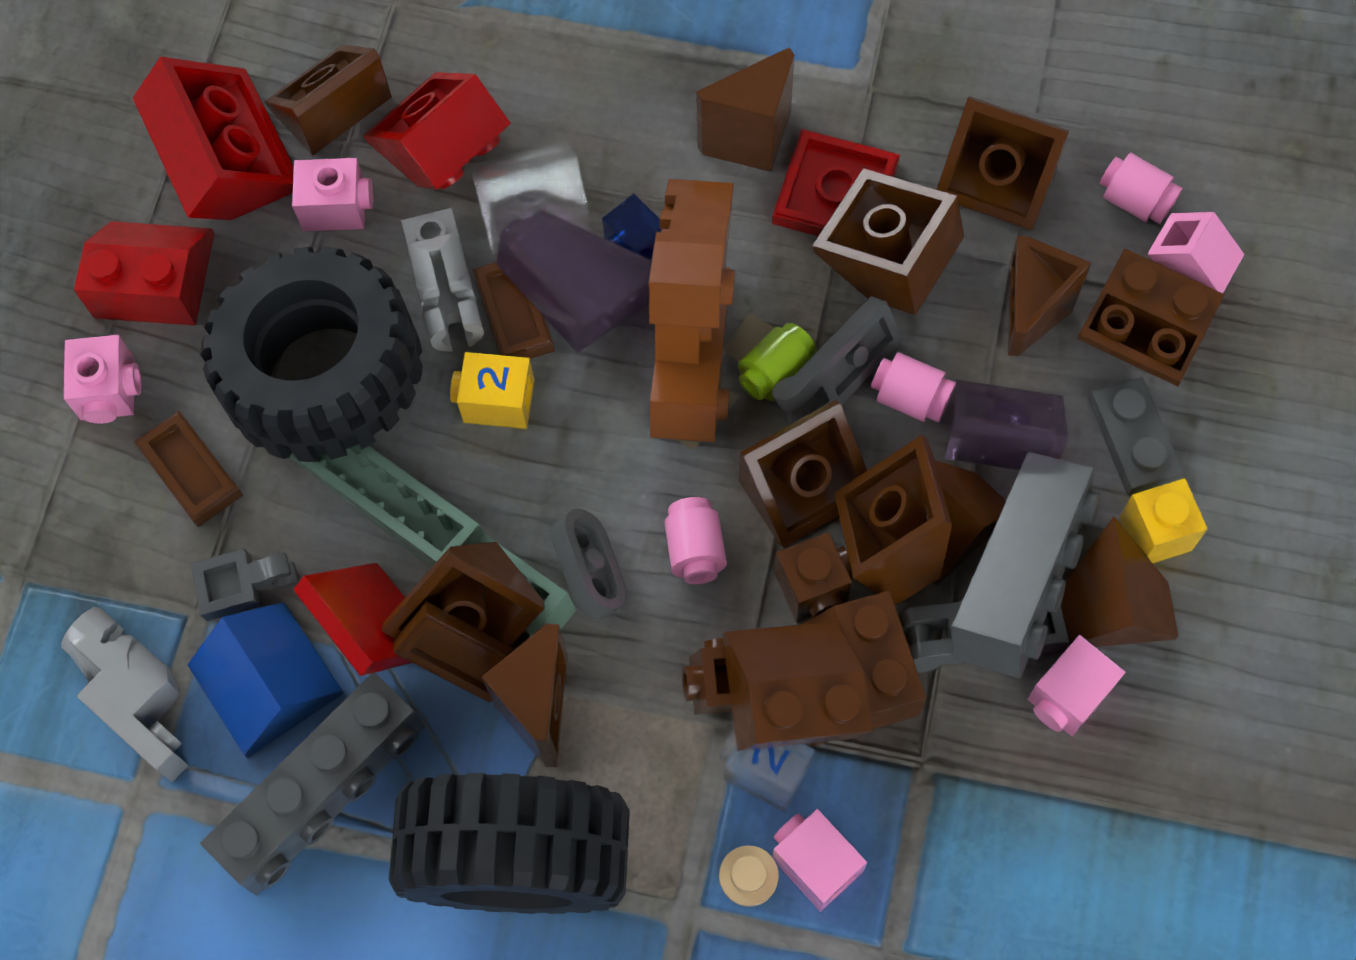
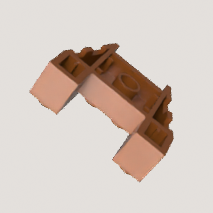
M668 179L665 192V208L661 210L659 228H661V232L656 233L649 278V324H655V366L650 396V438L715 442L717 420L728 421L730 388H721L727 308L728 305H733L735 270L726 268L734 183Z

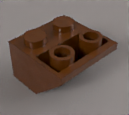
M1124 248L1077 339L1178 387L1225 294Z

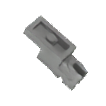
M452 208L401 220L432 347L439 351H453L448 326L456 322L462 323L468 346L475 345L482 339L484 331Z
M92 607L70 626L61 642V648L71 656L89 682L76 697L152 767L173 783L189 765L175 753L182 743L161 725L158 720L180 695L175 678L168 666L160 661L135 637L126 635L125 630L100 607Z

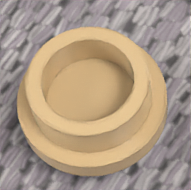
M749 845L738 847L728 853L722 861L719 871L720 886L724 894L732 902L745 907L758 906L766 902L774 894L779 879L778 868L773 857L764 849Z

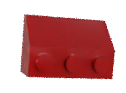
M160 56L132 99L187 217L231 221L293 194L294 166L245 68Z

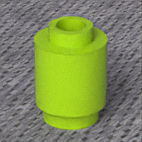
M786 323L782 328H773L738 362L741 386L750 396L757 400L765 398L769 401H775L772 394L774 386L786 377L795 376L817 353L813 339L805 330L794 323Z

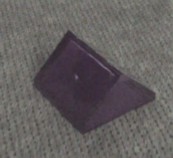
M955 380L956 386L953 391L944 459L1020 470L1028 451L1056 459L1061 458L1068 439L1063 396Z

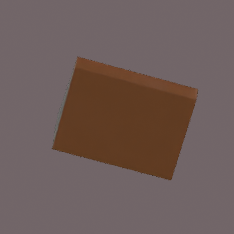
M343 44L264 102L269 110L313 156L392 98L381 59L374 48Z
M790 47L696 91L697 142L702 155L772 172L791 114L795 55Z
M969 96L936 190L956 195L958 204L963 207L1033 230L1057 171L1070 130Z
M837 400L828 403L739 453V483L782 547L791 544L837 518L839 513L834 492L867 471L841 403Z
M497 542L450 546L383 622L382 632L396 639L427 601L511 646L545 609L543 599Z
M548 623L484 674L482 680L496 709L545 767H557L568 655L559 624Z

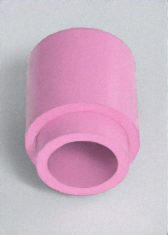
M1131 152L1124 161L1115 157L1099 183L1107 188L1103 199L1145 223L1151 219L1159 225L1162 224L1183 190L1182 187L1172 182L1174 180L1172 175Z
M898 352L893 361L883 358L876 371L871 388L879 391L876 402L922 422L929 418L939 423L953 394L956 382L946 379V372Z
M689 497L675 501L668 507L669 516L664 521L672 574L676 577L684 578V581L688 584L711 582L717 578V573L727 566L719 513L712 509L711 501L706 498Z

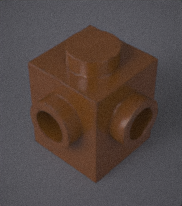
M829 532L776 552L774 574L796 623L810 617L813 618L835 605L848 602L852 584L851 579H853L848 553L844 546L835 547Z
M723 638L704 641V648L699 649L689 657L690 666H683L682 687L685 700L693 701L694 715L732 712Z

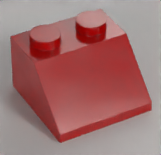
M435 72L362 136L370 146L416 186L437 190L448 188L457 182L464 174L462 167L474 156L485 155L494 149L501 140L499 134L511 122L476 74Z
M111 221L84 242L74 291L92 317L96 319L196 326L215 233L212 228Z

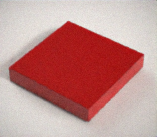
M801 129L772 215V224L819 236L862 169L895 178L901 154Z
M377 562L304 575L293 589L359 675L364 676L412 663L394 653L395 638L382 632L383 622L405 597Z

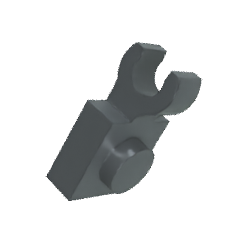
M243 548L190 564L200 616L207 622L260 607L261 602L258 590L285 589L299 583L295 563L293 561L288 562L285 552L273 554L252 562L251 555Z

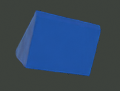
M284 602L222 617L188 663L191 672L247 758L344 694Z

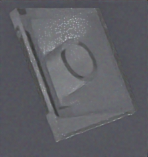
M568 140L469 165L493 257L593 232L577 157Z

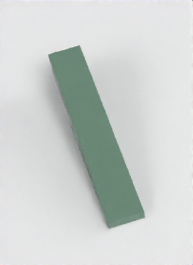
M358 444L346 449L347 456L330 460L328 454L318 455V461L299 462L293 452L290 455L292 460L431 568L450 546L496 542L483 532L481 526L476 521L370 446L361 449ZM500 545L543 599L545 609L524 630L520 637L526 641L547 623L559 624L561 629L576 612L569 594Z

